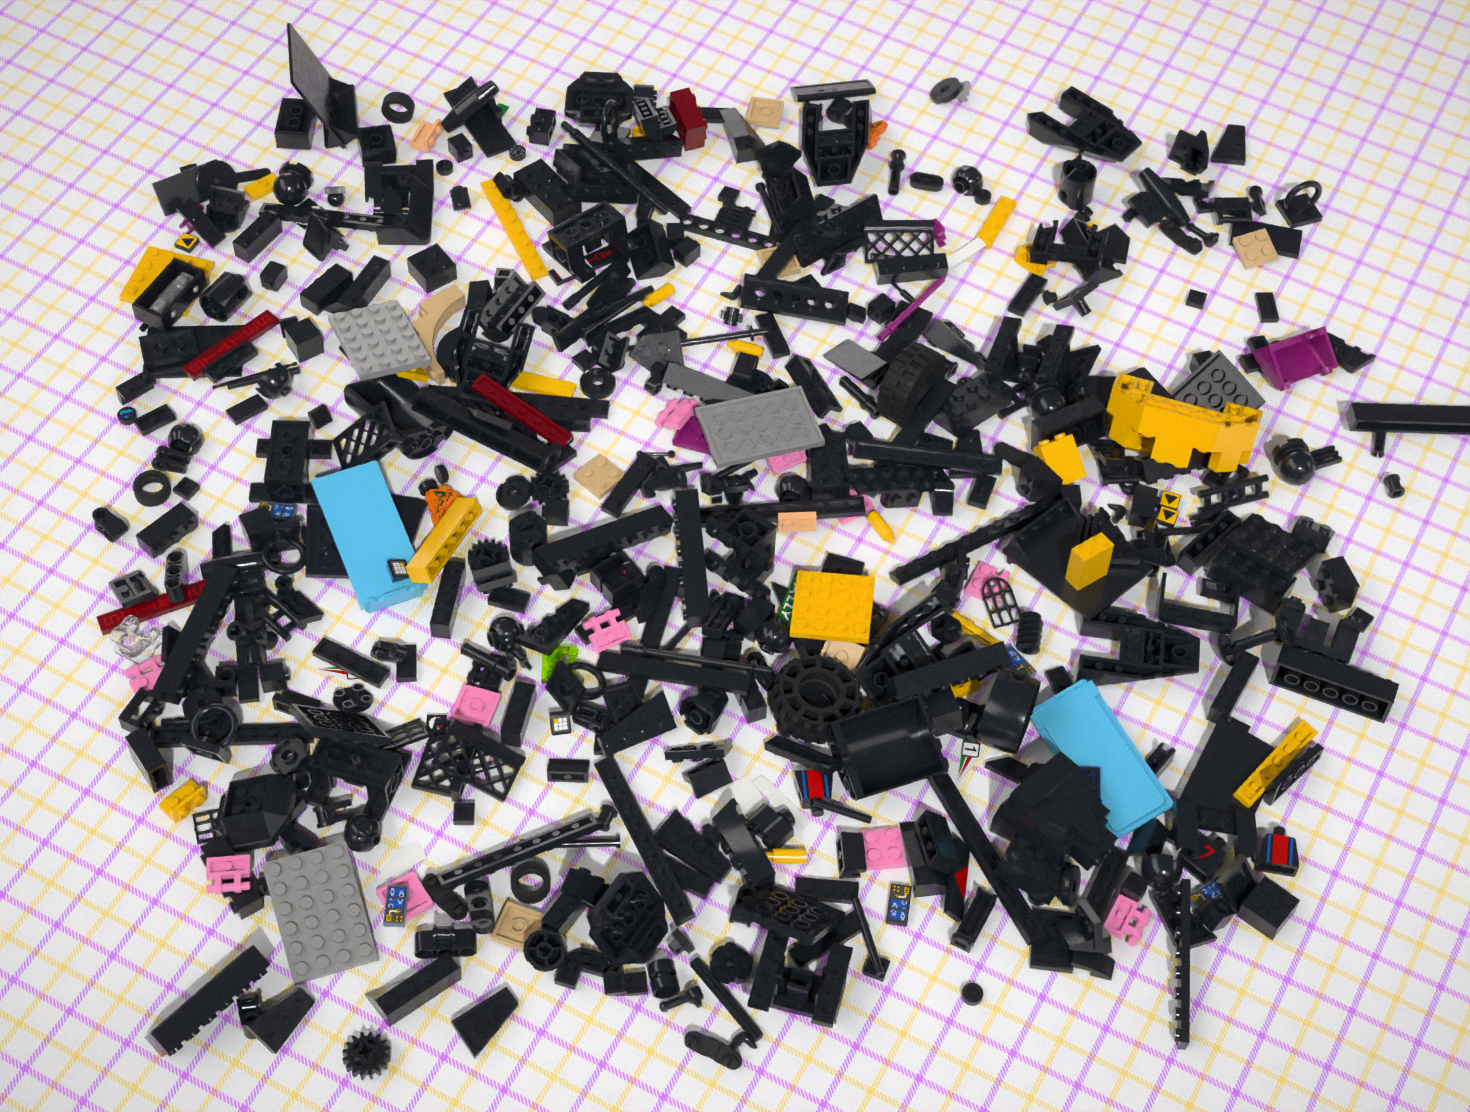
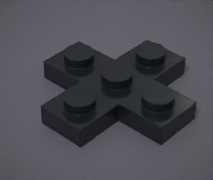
M673 305L661 315L647 307L651 311L653 318L641 324L645 329L637 335L638 341L643 335L679 330L681 340L687 338V333L677 327L685 320V313Z

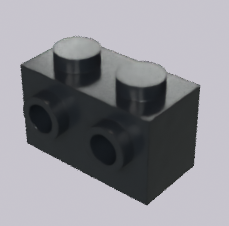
M536 107L535 113L531 114L530 126L528 125L526 135L529 136V143L549 146L556 126V110Z

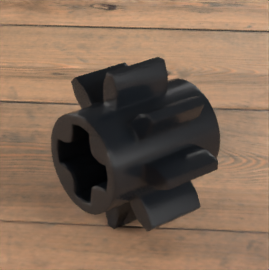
M727 306L726 311L722 310L720 318L724 319L723 324L737 326V322L742 323L743 314H739L740 309Z

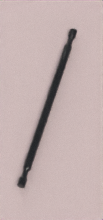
M293 362L292 364H286L283 366L285 368H288L290 366H296L297 362ZM266 371L248 375L228 382L263 375ZM228 382L221 383L220 385H214L212 386V389L227 386Z

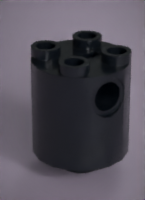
M1074 159L1067 162L1063 167L1058 197L1069 209L1076 210L1079 206H1086L1092 202L1097 178L1095 166L1089 161Z
M223 272L199 296V303L204 313L218 322L228 320L252 295L244 283V277L240 274L235 275L230 272Z
M530 510L517 515L509 521L510 554L515 562L523 566H534L532 558L535 548L548 544L545 520L540 515H537L535 511Z

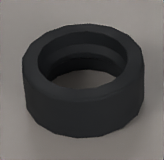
M391 92L384 97L381 112L390 122L403 124L412 118L415 104L413 99L407 94ZM400 104L407 109V111L398 112L393 110L389 105Z
M145 471L140 473L133 482L135 498L143 506H159L170 497L171 487L169 479L161 471ZM149 483H160L163 485L162 489L154 494H144L141 492V489Z
M538 862L522 863L511 874L512 893L516 899L523 903L535 904L541 902L550 892V874L548 869ZM536 874L543 879V885L538 890L532 892L524 891L519 888L518 881L524 875Z

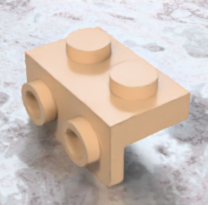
M437 118L434 124L422 121L409 142V148L428 153L431 147H434L437 137L442 134L443 126H441V119Z
M816 512L778 513V532L816 531Z

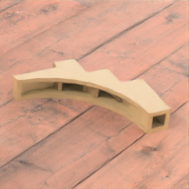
M455 284L419 302L418 314L420 318L411 323L431 358L432 365L421 368L439 386L445 383V374L434 354L435 340L446 321L465 307V295Z

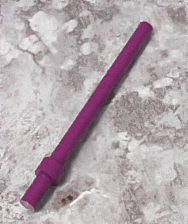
M940 276L893 322H889L877 336L878 340L883 341L888 335L893 334L897 327L946 281L945 278Z

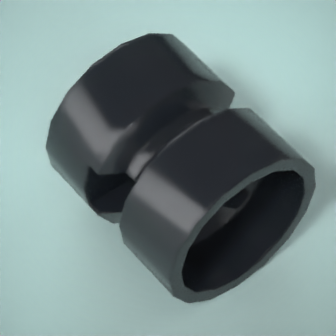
M658 959L648 964V976L652 981L651 989L655 998H670L679 993V981L675 976L676 968L672 959Z

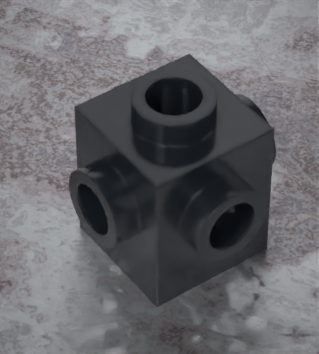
M946 612L931 619V635L936 640L947 646L962 638V625L958 619H955Z

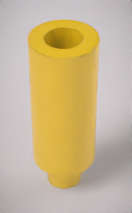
M671 283L665 284L647 295L642 305L654 307L674 295L675 288Z
M738 339L735 342L731 340L728 342V347L733 348V352L759 356V359L763 356V346Z
M878 511L871 512L867 516V521L884 542L888 541L889 544H893L896 541L893 537L895 534Z
M773 848V852H765L767 858L773 860V864H806L807 860L806 849Z

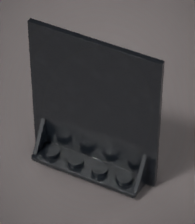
M287 23L290 83L322 122L325 148L341 146L342 149H345L346 144L357 137L358 121L355 86L333 79L291 23Z
M1066 496L1016 533L1007 546L1003 548L1002 553L1007 556V563L1009 565L1013 563L1020 566L1090 621L1150 574L1153 568L1142 559H1140L1139 565L1110 563L1107 575L1077 591L1065 579L1071 550L1076 547L1080 518L1083 514L1075 509L1069 500L1070 497Z

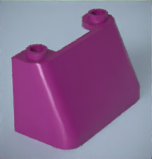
M1325 326L1252 351L1253 357L1275 389L1279 388L1280 391L1291 388L1290 384L1319 373H1322V376L1333 373L1332 369L1339 367Z

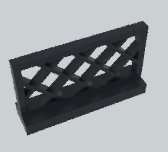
M864 220L865 264H873L872 259H868V253L872 249L879 254H885L891 248L897 256H903L902 253L908 248L914 256H917L925 248L930 254H934V220ZM868 233H875L879 239L872 244L868 240ZM887 233H892L896 237L891 244L884 238ZM904 233H910L914 237L908 244L901 238ZM922 233H929L930 240L926 244L918 238ZM880 240L888 246L883 252L875 246ZM898 240L905 245V248L900 253L893 247ZM915 240L923 246L918 252L910 246Z
M381 401L335 437L332 442L342 468L339 471L371 461L376 460L378 462L403 443L404 440L402 435L396 433L386 402ZM382 410L381 420H378V413ZM370 419L369 429L366 430L364 429L366 421ZM376 422H379L380 425H379L378 432L375 433V432H374L375 424H376ZM387 425L389 432L383 436L384 427ZM358 429L356 440L352 439L354 431ZM363 432H367L365 443L361 442ZM372 435H376L375 443L370 445ZM346 439L344 449H342L340 442ZM351 441L355 442L353 452H349ZM360 444L364 445L362 453L358 455ZM350 454L352 455L350 463L347 464V455Z
M436 718L414 777L412 789L451 797L453 802L460 803L467 783L443 770L444 776L435 780L431 773L439 770V768L434 766L428 769L425 765L426 761L434 758L436 754L431 748L432 744L439 741L442 742L446 734H439L437 731L439 725L448 727L452 722ZM474 723V726L468 725L483 734V724ZM455 738L456 742L450 744V748L460 746L457 738ZM465 747L468 758L477 755L474 747ZM463 753L453 756L455 762L457 760H464ZM448 759L442 762V764H451V761ZM475 760L470 761L471 766H473ZM466 762L457 765L459 773L463 775L469 773ZM426 775L432 781L426 785L418 783L419 779ZM448 780L450 783L449 790L441 789L438 784Z
M454 719L449 724L431 765L503 803L526 757ZM450 735L458 739L460 746L450 748L448 742ZM465 747H474L478 756L468 758ZM461 749L464 760L455 762L452 751ZM448 753L451 764L444 765L438 761L440 755ZM483 757H492L495 766L486 768ZM479 759L482 770L473 772L470 761ZM466 762L469 773L463 775L459 773L457 765ZM507 765L514 769L511 776L504 778L502 766ZM497 768L500 779L491 782L488 771ZM484 772L487 783L481 785L477 783L475 775ZM502 782L503 794L496 793L492 784Z

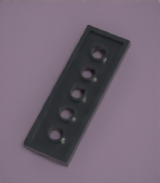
M745 273L740 308L845 326L849 292ZM758 290L762 291L764 296L760 297L755 292ZM773 294L781 295L782 299H775ZM797 297L799 302L794 303L790 298ZM808 300H814L817 305L811 306ZM831 303L834 306V308L829 309L825 306V304Z

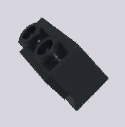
M140 687L118 717L121 728L132 732L144 727L146 731H149L157 716L163 713L165 707L163 701L156 700L155 694ZM143 701L150 703L137 721L131 718L139 713V706Z

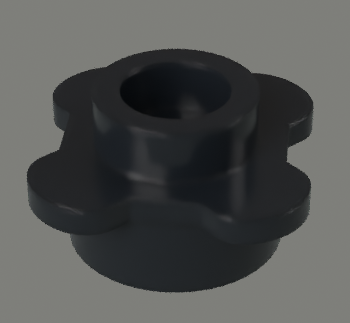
M1079 206L1077 213L1074 214V218L1089 222L1093 211L1088 206Z

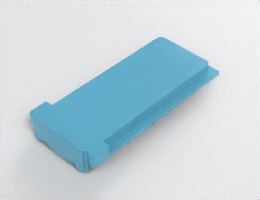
M371 461L311 480L312 487L355 591V597L360 610L366 609V612L372 613L422 596L423 590L427 589V583H412L410 578L392 583L387 569L388 560H406L408 565L415 552L377 461Z
M1082 679L1033 708L1034 714L1030 716V720L1054 756L1061 751L1079 767H1100L1102 804L1110 810L1106 818L1109 821L1105 827L1116 835L1118 839L1171 809L1174 804L1173 800L1112 713L1092 680L1087 682L1086 679Z

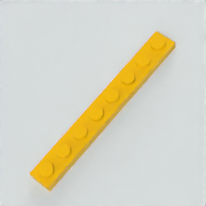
M493 179L481 182L482 191L530 279L536 280L548 276L547 268L509 200L502 196Z

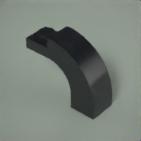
M459 327L448 332L440 340L436 351L437 362L444 370L445 379L449 377L452 383H456L452 348Z
M298 793L292 821L278 836L279 842L290 854L296 849L299 853L317 848L315 841L295 828L297 819L307 809L305 798Z

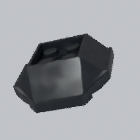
M585 71L580 75V78L573 81L567 87L565 116L571 118L579 127L596 128L598 124H601L602 112L606 102L613 99L618 107L616 126H620L623 122L632 118L634 90L622 79L619 73ZM610 110V113H609L608 123H607V124H610L611 110Z
M284 773L266 774L231 781L226 793L221 796L214 831L219 836L223 835L229 846L236 853L274 846L279 839L278 836L292 821L298 785Z
M642 871L619 873L587 917L590 926V938L611 964H645L668 933V925L665 922L666 911L664 901Z

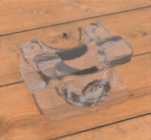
M128 615L120 625L112 630L109 637L111 641L116 643L113 647L116 654L139 665L152 657L162 644V630L153 627L147 633L137 634L136 632L140 625L139 619L133 615Z

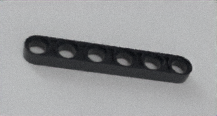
M684 214L680 217V223L687 220L692 222L691 224H684V231L756 251L771 248L765 246L766 243L773 244L772 247L777 246L776 239L771 236L691 214ZM706 225L708 228L702 229L699 226ZM719 229H720V230H723L724 232H723V233H717L716 230H719ZM733 234H738V235H740V237H739V238H734V237H732V235H733ZM749 239H756L757 241H756V242H749L748 240H749Z

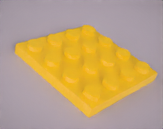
M148 246L119 295L120 301L132 304L174 258L204 270L206 281L212 273L215 264L213 261ZM197 297L185 309L181 316L187 317Z
M798 570L790 637L869 644L875 577Z

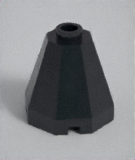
M707 690L684 698L681 701L679 713L681 717L685 716V725L696 734H711L716 729L729 699L726 692Z

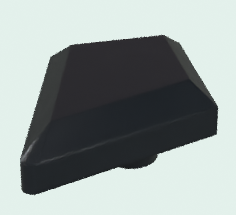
M846 249L832 251L820 275L825 276L844 267L848 251Z

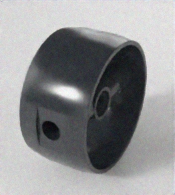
M1001 668L983 712L977 741L1005 753L1017 754L1028 728L1033 708L1035 707L1041 680L1013 669Z

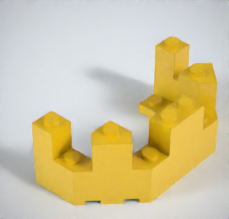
M1118 373L1106 410V426L1111 429L1109 437L1123 447H1135L1139 433L1148 438L1156 437L1151 458L1159 463L1167 462L1173 464L1177 468L1188 467L1193 448L1203 453L1211 452L1208 467L1214 472L1236 471L1238 464H1248L1263 411L1227 401L1224 412L1221 413L1151 394L1154 386L1153 381Z

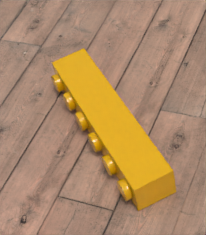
M456 498L405 567L412 583H432L481 516L482 511L477 498Z

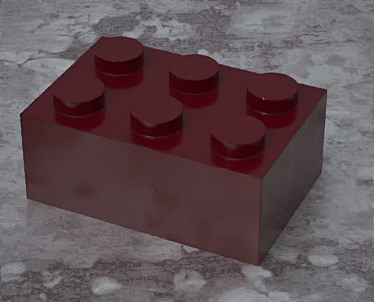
M689 87L670 92L669 110L677 123L679 130L676 131L679 138L683 140L684 150L690 151L704 147L705 140L707 139L706 129H708L706 119L702 117L701 107L696 104L695 94L691 92Z

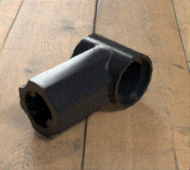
M760 652L748 654L746 663L750 664L752 659H756L758 665L768 666ZM774 672L769 675L756 673L754 678L765 691H771L776 675Z

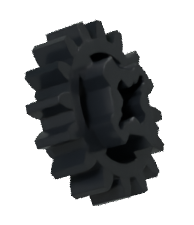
M550 469L549 473L543 471L541 475L536 473V478L531 477V496L533 501L538 500V505L545 503L546 506L547 499H567V493L570 492L569 480H566L565 475L560 476V471L553 473V470Z
M485 539L483 544L478 541V546H472V551H468V565H470L471 571L510 560L507 547H502V542L495 544L494 539L491 543H488L487 539Z
M371 1031L368 1036L360 1032V1038L353 1035V1042H346L347 1049L342 1051L344 1056L342 1060L343 1064L346 1065V1071H352L354 1078L360 1074L361 1080H364L366 1075L373 1079L374 1073L379 1076L381 1075V1068L387 1070L386 1062H391L389 1055L391 1051L390 1047L387 1046V1040L381 1041L380 1034L373 1037ZM365 1050L367 1051V1054H369V1056H368V1059H369V1060H368V1061L366 1060V1057L364 1056V1055H365Z

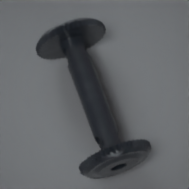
M1277 614L1275 617V628L1231 642L1226 634H1220L1218 649L1222 659L1227 665L1233 666L1237 660L1236 653L1281 638L1286 647H1291L1294 643V633L1290 622L1284 615Z

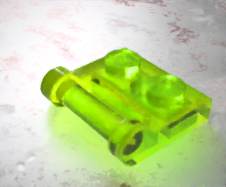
M558 646L550 656L543 654L542 684H547L556 663L562 661L563 656L569 657L568 664L576 662L579 649L574 646Z

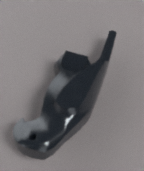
M703 462L681 464L657 471L642 482L640 486L641 494L645 498H653L656 496L655 491H668L676 486L686 487L687 476L685 472L701 469Z

